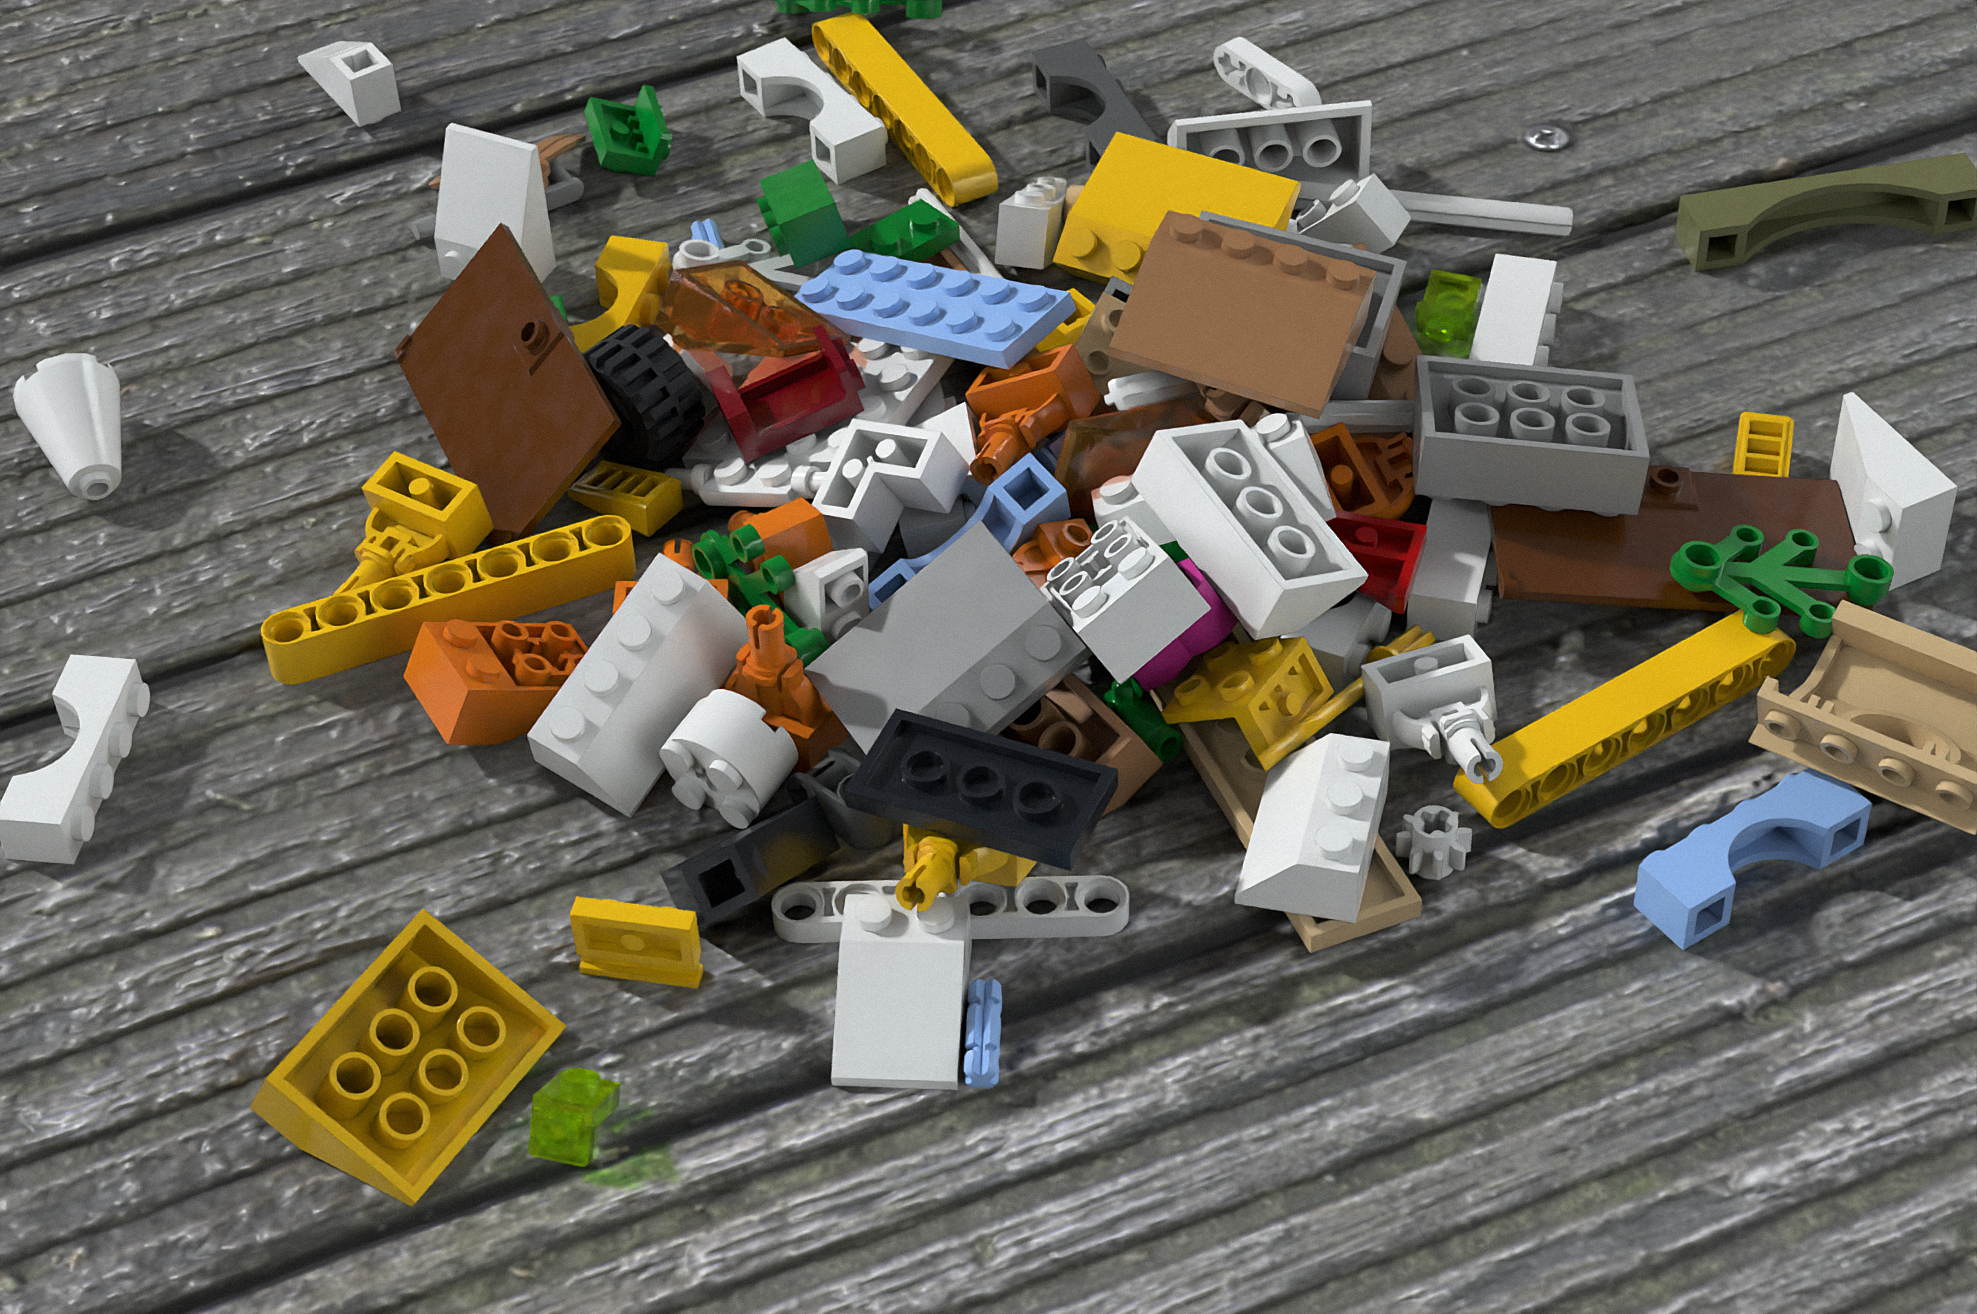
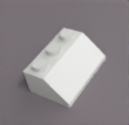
M1330 733L1283 758L1269 769L1235 893L1236 904L1356 923L1387 796L1390 742Z

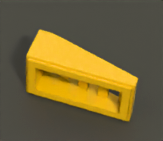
M1754 412L1741 413L1732 474L1788 477L1794 430L1793 418Z
M603 460L567 489L569 498L603 515L622 517L627 520L631 529L647 537L653 535L684 508L680 480L663 473Z

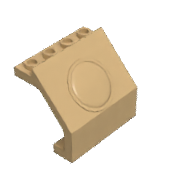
M1841 600L1832 616V635L1808 679L1793 693L1786 696L1779 693L1778 680L1769 676L1766 677L1757 694L1758 724L1748 742L1976 835L1977 651L1848 601Z

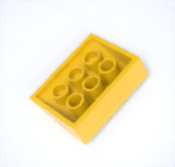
M1116 131L1068 214L1053 262L1073 276L1107 285L1111 276H1114L1134 285L1150 241L1168 210L1181 214H1191L1198 218L1201 211H1206L1286 231L1302 184L1296 180Z
M422 908L267 1076L249 1108L299 1149L413 1207L560 1036L567 1025Z

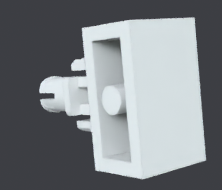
M1469 634L1361 665L1368 724L1381 741L1390 742V751L1418 748L1427 750L1434 759L1442 758V749L1447 763L1452 765L1460 764L1466 776L1473 783H1484L1483 775L1477 768L1482 771L1489 781L1499 776L1503 768V761L1500 754L1490 745L1495 738L1493 721L1498 720L1492 663Z

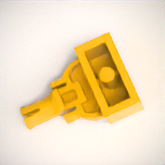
M394 451L361 487L372 511L366 521V538L354 551L360 565L333 595L437 565L446 558L454 560L472 554L494 529V524L478 485Z
M903 824V864L906 875L896 885L895 895L903 908L912 911L917 905V912H924L930 908L940 892L954 893L958 889L959 878L960 885L967 886L973 880L1018 887L1037 862Z

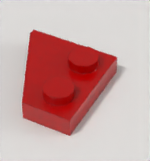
M1334 509L1336 518L1326 521L1327 525L1369 575L1364 584L1356 590L1389 610L1404 614L1427 542L1428 526Z

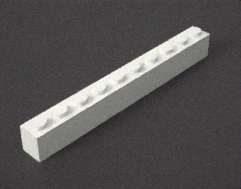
M1495 254L1469 356L1470 360L1547 367L1549 346H1543V344H1553L1557 314L1550 313H1560L1564 283L1555 282L1557 261ZM1453 498L1447 501L1433 499L1426 524L1428 526L1427 542L1408 599L1406 630L1413 625L1419 624L1423 633L1431 630L1435 639L1447 641L1468 634L1474 639L1478 622L1488 624L1490 618L1493 590H1487L1486 586H1497L1498 583L1487 505L1481 500Z

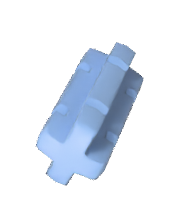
M977 978L968 986L969 1004L966 1020L964 1072L965 1083L973 1089L979 1087L990 1089L999 1081L998 1059L1000 1058L1002 986L993 978L986 981Z

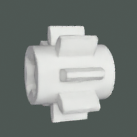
M1429 805L1419 809L1414 816L1408 814L1403 816L1402 832L1397 833L1395 853L1398 857H1410L1409 873H1416L1418 876L1426 879L1441 880V878L1448 876L1453 869L1464 870L1466 853L1471 851L1472 829L1458 828L1459 813L1457 811L1452 812L1442 806Z

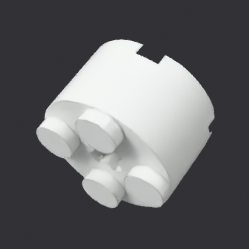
M717 689L713 690L707 698L704 695L695 704L663 744L659 751V756L676 782L672 787V792L681 803L695 810L700 809L703 804L719 810L722 817L731 825L740 829H746L798 763L796 745L782 725L774 732L761 720L767 711L757 703L738 693Z

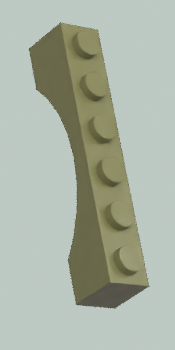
M1966 153L1682 195L1679 201L1675 237L1696 272L1744 264L1757 251L1775 240L1799 231L1821 226L1851 223L1881 224L1909 228L1932 235L1977 228V169Z

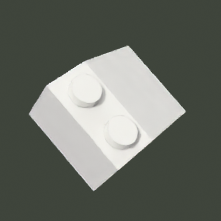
M451 123L446 128L434 234L441 276L455 280L498 225L503 223L510 228L542 283L554 270L556 262L538 146Z
M1850 392L1843 395L1829 480H1837L1855 544L1853 549L1857 555H1874L1884 559L1892 566L1894 576L1889 588L1890 591L1940 570L1958 486L1856 394Z
M846 894L839 946L831 1072L832 1086L958 1090L972 950L969 897L937 896L928 910L917 912V905L912 911L903 908L897 901L896 895Z

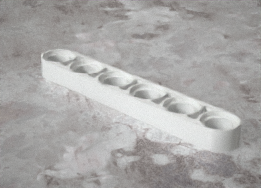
M1111 876L1025 877L1018 887L973 880L967 886L960 885V879H958V889L954 893L940 892L938 894L939 897H969V905L974 902L985 901L996 906L994 912L988 915L975 916L970 914L971 939L1108 936L1121 931L1129 919V893L1127 887L1120 880ZM900 880L798 882L788 884L780 888L772 898L771 908L775 932L780 938L794 943L840 942L846 894L895 895V888ZM1100 898L1112 900L1118 905L1114 910L1107 913H1095L1086 907L1089 902ZM1036 900H1048L1057 906L1054 911L1043 915L1033 914L1025 907ZM804 905L815 910L810 917L803 920H792L784 916V913L793 906Z

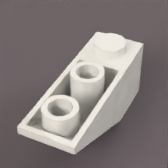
M338 41L298 56V61L359 127L377 123L384 117L401 111L393 64L372 42Z
M1038 177L1037 183L1027 184L1026 188L1016 191L1015 195L999 204L994 264L1043 270L1053 263V258L1065 226L1064 202L1066 191L1069 188L1066 187L1067 180L1057 177Z

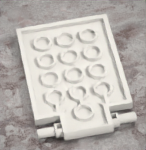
M799 323L789 327L782 337L773 344L772 349L759 365L749 373L748 378L740 388L819 354L820 347L812 330L813 327ZM826 330L831 339L838 336L841 337L850 359H854L866 388L857 391L865 411L747 463L720 411L709 426L698 435L696 442L682 457L686 469L669 468L665 474L680 480L681 490H693L696 495L702 498L705 504L712 506L780 507L800 497L814 499L852 419L905 426L956 358Z

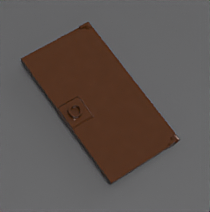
M503 223L498 225L412 335L407 334L394 351V356L456 476L478 485L494 524V529L487 535L493 548L527 538L622 424L575 343V337L559 309L553 305L510 228Z
M1649 465L1638 515L1619 514L1607 517L1586 510L1563 509L1561 511H1547L1533 505L1509 503L1504 506H1493L1486 504L1498 573L1500 599L1736 612L1740 608L1712 590L1693 592L1685 589L1672 577L1669 566L1673 555L1680 551V548L1685 543L1704 541L1715 545L1728 537L1734 526L1740 524L1754 526L1763 533L1764 541L1759 556L1784 541L1786 534L1790 530L1804 529L1814 533L1820 542L1815 560L1808 565L1792 563L1789 565L1792 567L1846 571L1849 561L1857 555L1853 549L1855 544L1837 480L1691 472L1689 468ZM1735 558L1731 562L1750 563L1753 560L1743 561ZM1740 583L1757 596L1768 597L1776 601L1781 607L1780 615L1800 616L1755 586ZM1798 588L1815 600L1826 602L1835 609H1837L1841 600H1845L1873 611V605H1859L1851 601L1844 591Z

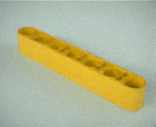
M851 11L813 23V42L821 60L851 95L856 97L860 105L873 117H878L883 122L889 139L946 205L955 207L997 192L998 177L994 164L988 154L863 14Z
M616 515L598 516L279 611L270 615L261 626V636L271 675L282 684L294 685L308 682L413 650L423 622H448L453 619H459L467 622L498 623L502 620H512L614 589L616 581H631L637 572L631 527L627 520Z
M1740 609L1491 745L1500 754L1503 761V768L1499 776L1489 781L1482 771L1477 768L1483 775L1484 783L1477 784L1473 783L1466 776L1463 768L1460 767L1454 778V791L1496 829L1511 826L1763 685L1767 676L1775 678L1783 672L1793 659L1796 651V642L1778 627L1768 634H1760L1749 630L1743 624L1744 611Z

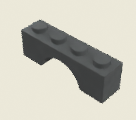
M1085 38L1032 51L1033 91L1049 114L1076 116L1093 122L1085 127L1086 167L1091 174L1116 131L1162 144L1158 132L1155 129L1151 130L1144 121L1139 106L1132 104L1125 95L1121 81L1112 77L1107 70L1102 55L1095 54Z

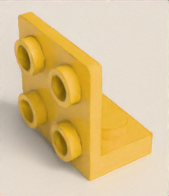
M1274 636L1257 642L1241 644L1227 641L1222 642L1215 648L1209 649L1203 657L1204 662L1189 679L1176 688L1174 692L1175 697L1161 712V715L1167 724L1235 717L1257 757L1323 706L1332 696L1334 690L1304 636L1278 639V637Z

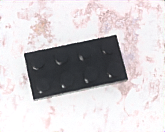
M896 708L846 786L844 794L847 808L1071 871L1117 790L1119 782L1117 768Z

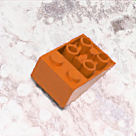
M453 619L448 622H423L403 677L447 745H499L528 733L589 649L571 624L560 621L517 623L510 620H502L498 623Z

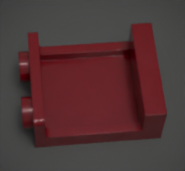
M822 324L812 328L820 347L819 354L738 390L724 365L704 373L723 418L746 463L865 411L857 391L866 388L854 359H850L841 337L838 336L831 339Z

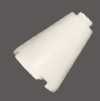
M65 353L44 359L36 364L38 372L26 381L24 375L17 381L13 393L16 411L74 496L89 500L105 498L119 486L122 478L120 383L115 370L109 363L108 367L97 362L96 356L87 353Z

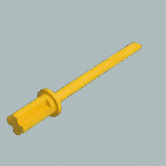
M1419 624L1413 625L1387 646H1378L1368 652L1365 664L1430 646L1436 640L1431 630L1423 633ZM1362 676L1259 754L1257 758L1264 771H1268L1364 696Z

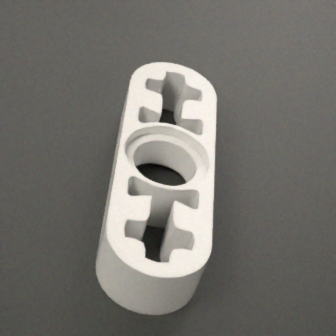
M1236 37L1215 49L1214 64L1221 78L1267 110L1322 105L1319 92L1312 82L1248 40Z

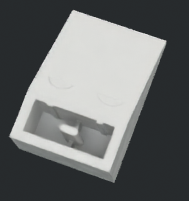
M1127 515L1120 521L1112 520L1103 525L1092 536V545L1075 559L1069 557L1054 566L1047 575L1046 579L1048 582L1039 588L1120 685L1211 609L1210 605L1170 556Z

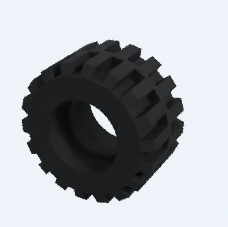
M628 324L625 327L621 326L582 353L622 422L602 447L605 452L609 453L620 464L625 463L627 466L648 470L690 441L703 429L705 424L703 417L706 416L705 406L701 401L703 399L701 390L683 358L660 335L656 336L650 329L644 326L639 328L636 324Z

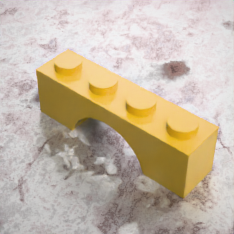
M611 235L594 265L600 305L609 310L591 321L569 326L575 337L574 341L581 353L593 347L621 326L625 327L628 324H636L639 328L642 326L649 328L650 324H656L660 314V306L666 294L673 292L677 278V272L673 269V264H670L668 243Z

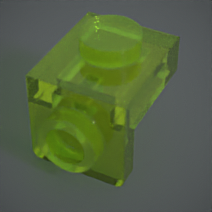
M1432 269L1423 302H1417L1415 309L1418 332L1424 333L1428 338L1439 342H1451L1453 339L1468 342L1483 289L1482 278Z
M570 1068L558 1073L533 1095L528 1146L529 1154L534 1157L579 1167L587 1166L593 1159L595 1128L619 1107L621 1083L600 1079L599 1073L586 1068Z

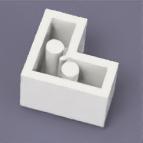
M852 419L811 505L823 514L829 536L838 546L854 549L862 548L865 551L883 553L904 507L950 513L970 470V465L942 431Z

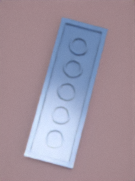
M850 249L838 255L829 268L818 277L805 282L800 287V291L784 304L790 322L812 327L822 324L826 330L1007 370L1076 311L1070 292L1046 288L1041 285L1010 281L1005 278L969 273L964 270L959 271L933 266L929 263L898 259L893 256L862 252L857 249Z

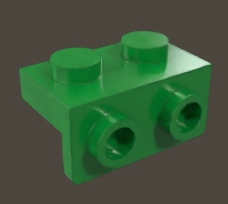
M643 85L634 106L590 97L584 114L600 165L617 173L633 172L655 177L661 160H666L670 154L672 134L668 132L663 117V108L658 103L654 88Z
M919 199L850 236L849 240L852 248L845 251L857 249L862 252L893 256L898 259L919 263L960 241L959 223L923 199Z

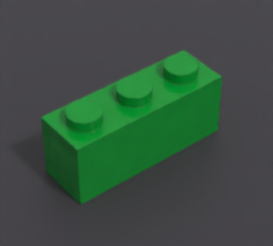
M813 159L759 180L765 196L756 199L764 222L779 256L782 257L789 254L796 269L852 248L836 203Z

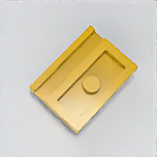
M576 896L569 916L576 954L581 956L580 973L698 989L704 972V966L699 962L701 945L696 911L680 910L674 907L625 903L613 899L602 900Z

